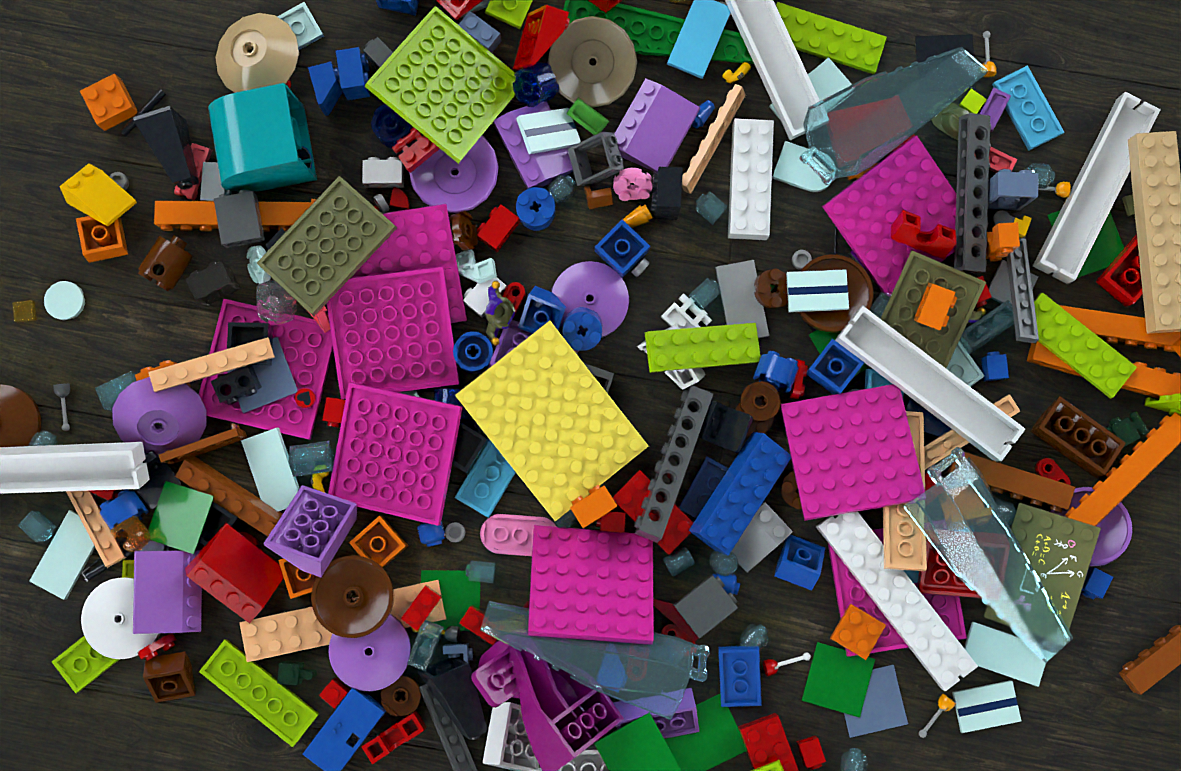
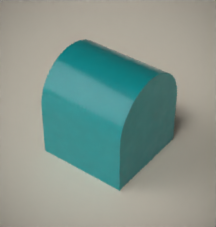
M285 83L232 93L210 103L208 110L221 186L224 189L237 192L241 190L263 191L317 180L305 107ZM302 146L306 147L311 153L312 159L301 160V158H298L297 150L302 149ZM312 160H313L312 168H308V167L304 164V163H310V162H312Z

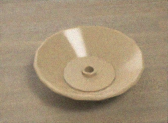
M257 13L242 17L227 29L219 42L216 54L218 75L225 86L235 93L281 83L286 84L295 71L299 56L297 37L289 24L275 15Z

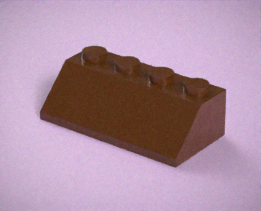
M1060 396L1044 411L1031 429L1033 434L1095 478L1107 473L1126 444Z

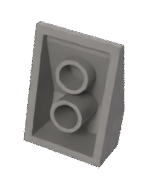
M763 502L730 555L748 572L793 531L766 502Z

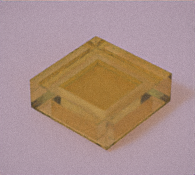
M35 301L12 302L14 322L36 320Z

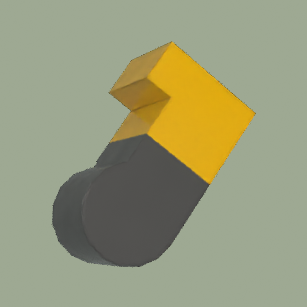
M1000 210L990 217L989 224L992 228L998 223L1018 222L1019 238H1023L1027 233L1032 218L1024 215L1018 219L1010 216L1008 212Z

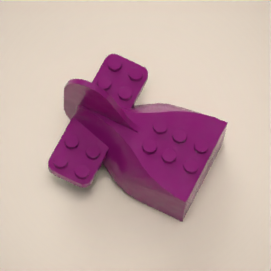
M513 631L502 637L481 656L478 669L472 673L471 678L491 707H499L511 697L520 698L524 726L533 753L543 771H557L624 718L600 684L591 675L565 660L572 653V649L565 638L530 636L525 631Z

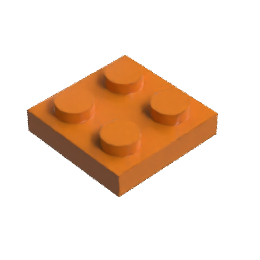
M849 604L830 639L866 660L886 625L856 606Z

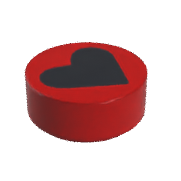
M302 388L296 393L295 401L302 408H310L316 402V395L312 390Z

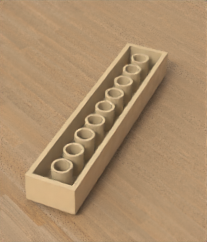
M1176 131L1136 133L1128 139L1146 331L1147 334L1181 332V174Z

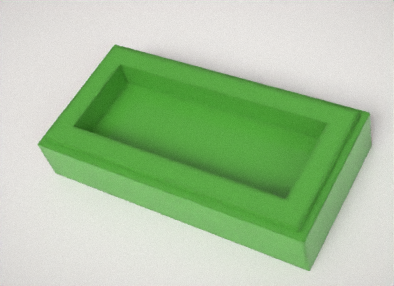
M579 97L566 113L594 136L601 133L609 120Z

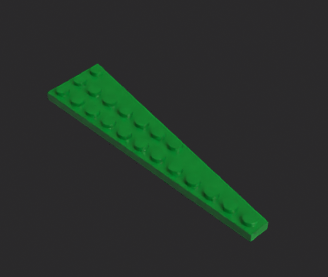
M566 0L563 8L564 11L569 12L567 17L570 19L569 24L576 19L590 16L611 20L625 30L634 44L635 53L642 55L670 57L685 22V19L620 3L606 13L588 0ZM724 29L711 60L754 64L741 34Z

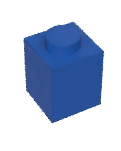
M989 352L987 356L981 358L982 370L985 375L983 377L984 381L1009 378L1006 354L1000 355L999 352Z
M1089 567L1082 591H1084L1083 595L1093 600L1095 598L1103 599L1113 577L1095 567Z

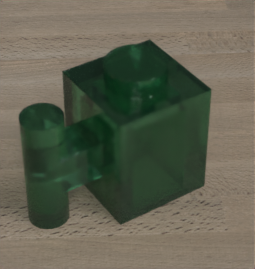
M1137 411L1129 414L1133 422L1128 417L1120 418L1118 416L1109 421L1110 425L1106 427L1108 431L1126 443L1124 447L1141 438L1137 429L1141 435L1149 432Z
M283 661L279 663L277 684L299 685L302 683V679L310 680L316 677L317 671L314 669L304 670V662Z

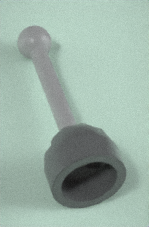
M70 383L53 385L54 393L61 398L62 430L68 431L70 425L67 423L65 397L70 393Z

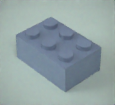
M1002 169L988 180V209L1021 210L1038 197V173H1032L1031 170L1012 172L1010 169Z

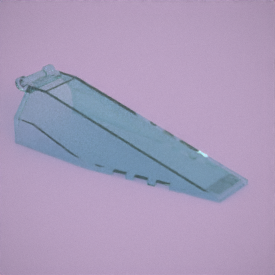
M960 47L928 57L924 62L918 63L916 61L905 68L900 66L895 71L889 73L885 71L866 77L808 107L803 126L809 150L803 152L799 160L815 171L822 178L821 181L825 185H829L836 178L857 175L873 166L921 129L986 75L988 70ZM813 157H815V158H816L822 165H824L830 172L827 173V172L813 159Z
M956 447L948 457L927 470L935 485L906 503L903 507L950 569L972 591L975 590L983 598L982 601L986 605H990L998 613L997 616L1001 620L1004 619L1012 627V631L1018 637H1021L1044 662H1047L1069 643L1073 637L1011 531L983 474L971 458H965L964 451ZM956 461L958 463L955 465L956 469L943 478L941 472Z
M491 601L487 605L480 628L486 634L505 644L511 645L519 651L524 649L534 655V659L538 661L543 659L551 663L553 669L557 671L562 669L570 673V678L593 690L670 720L681 703L689 679L692 678L702 682L707 679L708 675L706 662L710 652L707 645L698 646L675 636L654 633L652 645L528 635V608ZM694 655L699 657L698 669L693 668Z

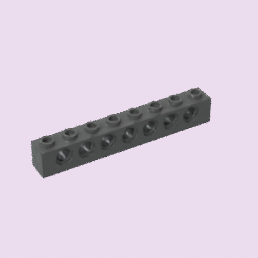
M968 113L959 117L954 269L967 274H978L986 271V248L988 244L987 209L989 207L988 177L990 169L991 123L989 115Z
M693 385L687 390L684 389L680 398L683 401L681 408L678 407L674 414L675 424L670 426L667 436H670L669 441L664 443L661 454H663L662 460H658L654 472H657L656 477L651 479L648 490H650L649 496L644 498L641 508L644 510L642 515H638L634 527L637 528L635 534L657 543L662 539L713 393ZM688 405L693 406L696 412H691L688 409ZM682 423L688 424L689 430H685L682 427ZM675 441H681L683 448L677 447ZM669 458H673L677 466H672L669 463ZM662 476L668 477L670 484H665ZM656 494H659L663 497V503H660L656 500ZM649 513H654L657 516V521H652L649 518Z

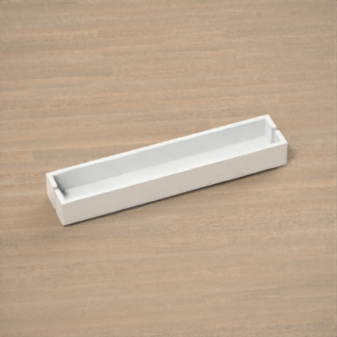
M725 0L789 140L805 134L808 130L811 131L826 124L829 119L774 1Z
M1124 92L1116 99L1033 267L1047 274L1053 272V277L1066 284L1076 280L1130 172L1128 139L1136 133H1149L1161 109L1143 102L1133 110L1140 103L1141 99L1127 92Z
M864 306L858 309L848 322L849 324L845 326L835 339V341L897 386L906 395L995 462L1003 460L1012 448L1010 444H1014L1025 430L1015 420Z
M143 442L0 447V493L139 489L150 480L147 463H143L146 459Z
M858 511L835 515L837 516L836 518L829 516L816 526L942 690L947 691L960 681L958 676L964 678L978 667L904 570L884 569V545Z

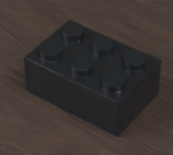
M658 167V172L654 173L652 182L653 197L651 201V213H654V219H678L681 208L683 168Z

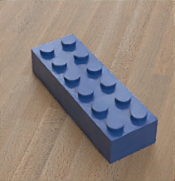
M752 432L689 531L717 553L729 556L790 461L791 455L766 434Z

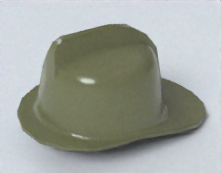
M942 101L933 107L931 120L933 125L939 130L958 140L959 117L970 112L950 101Z

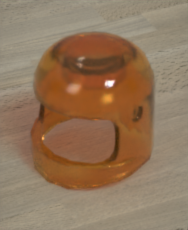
M137 516L124 520L110 531L115 539L121 537L127 539L123 548L128 552L139 551L150 541V532Z

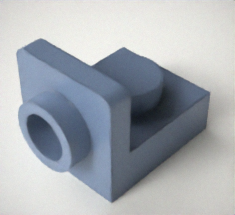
M469 643L445 644L443 646V654H448L449 658L460 657V653H463L465 662L469 663V660H473V649L469 648Z

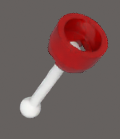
M806 652L803 656L779 663L773 659H767L762 661L768 677L776 674L780 666L800 660L808 661L811 655Z

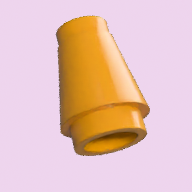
M645 204L643 206L639 205L623 220L633 228L648 223L653 217Z

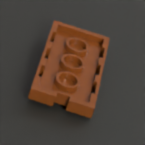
M233 423L231 424L233 428L231 430L171 451L167 450L165 453L159 454V458L162 463L175 464L247 439V435L244 430L240 429L239 424Z

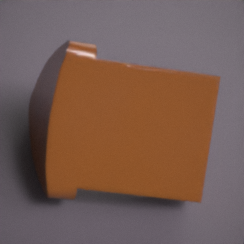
M589 185L584 186L589 209L613 205L611 188L591 191Z

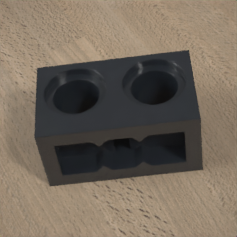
M252 365L237 368L211 381L219 402L228 405L237 403L239 398L244 395L248 397L256 394L257 389L262 387ZM245 377H248L249 384L248 386L244 387L243 379ZM230 385L231 393L226 395L225 388Z

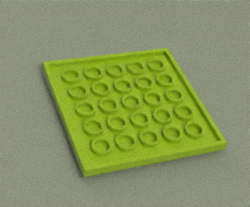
M434 6L367 81L365 87L459 164L525 84V81L439 8Z

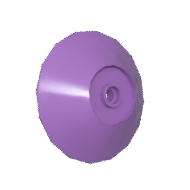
M481 136L459 164L439 149L414 171L409 172L413 189L424 203L429 206L447 204L449 213H458L472 210L488 198L496 185L499 166L494 149L485 137ZM457 170L458 174L454 176L452 171Z
M147 377L132 382L119 393L112 408L113 426L123 442H143L145 454L153 451L159 455L167 450L171 451L199 441L206 428V408L199 394L187 384L154 392L151 379Z

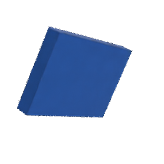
M759 646L718 647L721 707L762 706Z

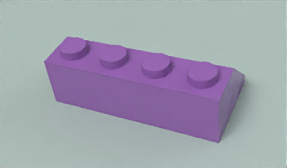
M692 688L613 702L624 718L616 725L617 730L650 712L663 738L699 732Z

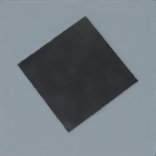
M973 34L915 36L919 92L976 90Z

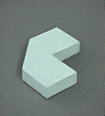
M473 250L456 254L459 275L479 284L497 277L495 262L492 258L476 263Z

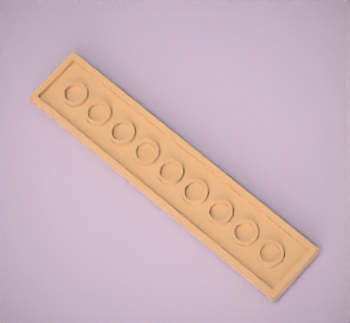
M439 580L394 589V603L390 614L395 616L405 628L411 627L401 620V617L425 585L441 595ZM442 598L423 624L446 619ZM312 607L253 619L250 624L247 621L239 622L247 662L329 645L332 633L326 630L317 620Z

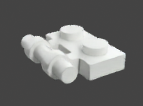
M684 293L679 298L683 305L679 307L674 302L661 316L670 327L677 324L679 329L700 327L698 325L700 321L707 326L712 321L707 316L708 313L704 309L701 310L694 304L695 301L691 297L688 298ZM687 309L696 315L694 319L685 312Z

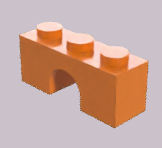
M1018 222L998 223L992 227L993 232H987L986 259L990 258V261H1000L1020 246Z

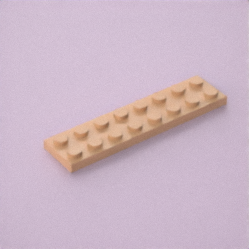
M906 411L925 490L923 412ZM925 500L883 507L884 569L927 570Z

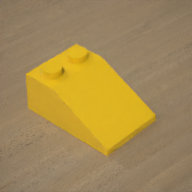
M89 163L60 186L64 198L69 205L106 226L111 225L137 203L132 196L106 173Z

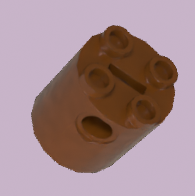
M158 236L138 268L140 270L138 274L149 281H152L154 278L157 280L156 285L169 292L170 288L174 289L194 256L184 250L187 243L180 238L173 236L168 241ZM160 267H164V273L158 276L157 270Z

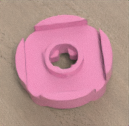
M626 168L620 171L617 177L615 175L613 189L622 201L647 199L652 191V177L649 173L647 175L642 173V169Z

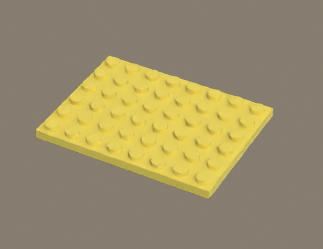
M551 321L544 324L455 395L554 521H557L570 510V507L573 506L571 503L579 496H582L584 499L589 495L588 491L598 484L599 486L649 447Z

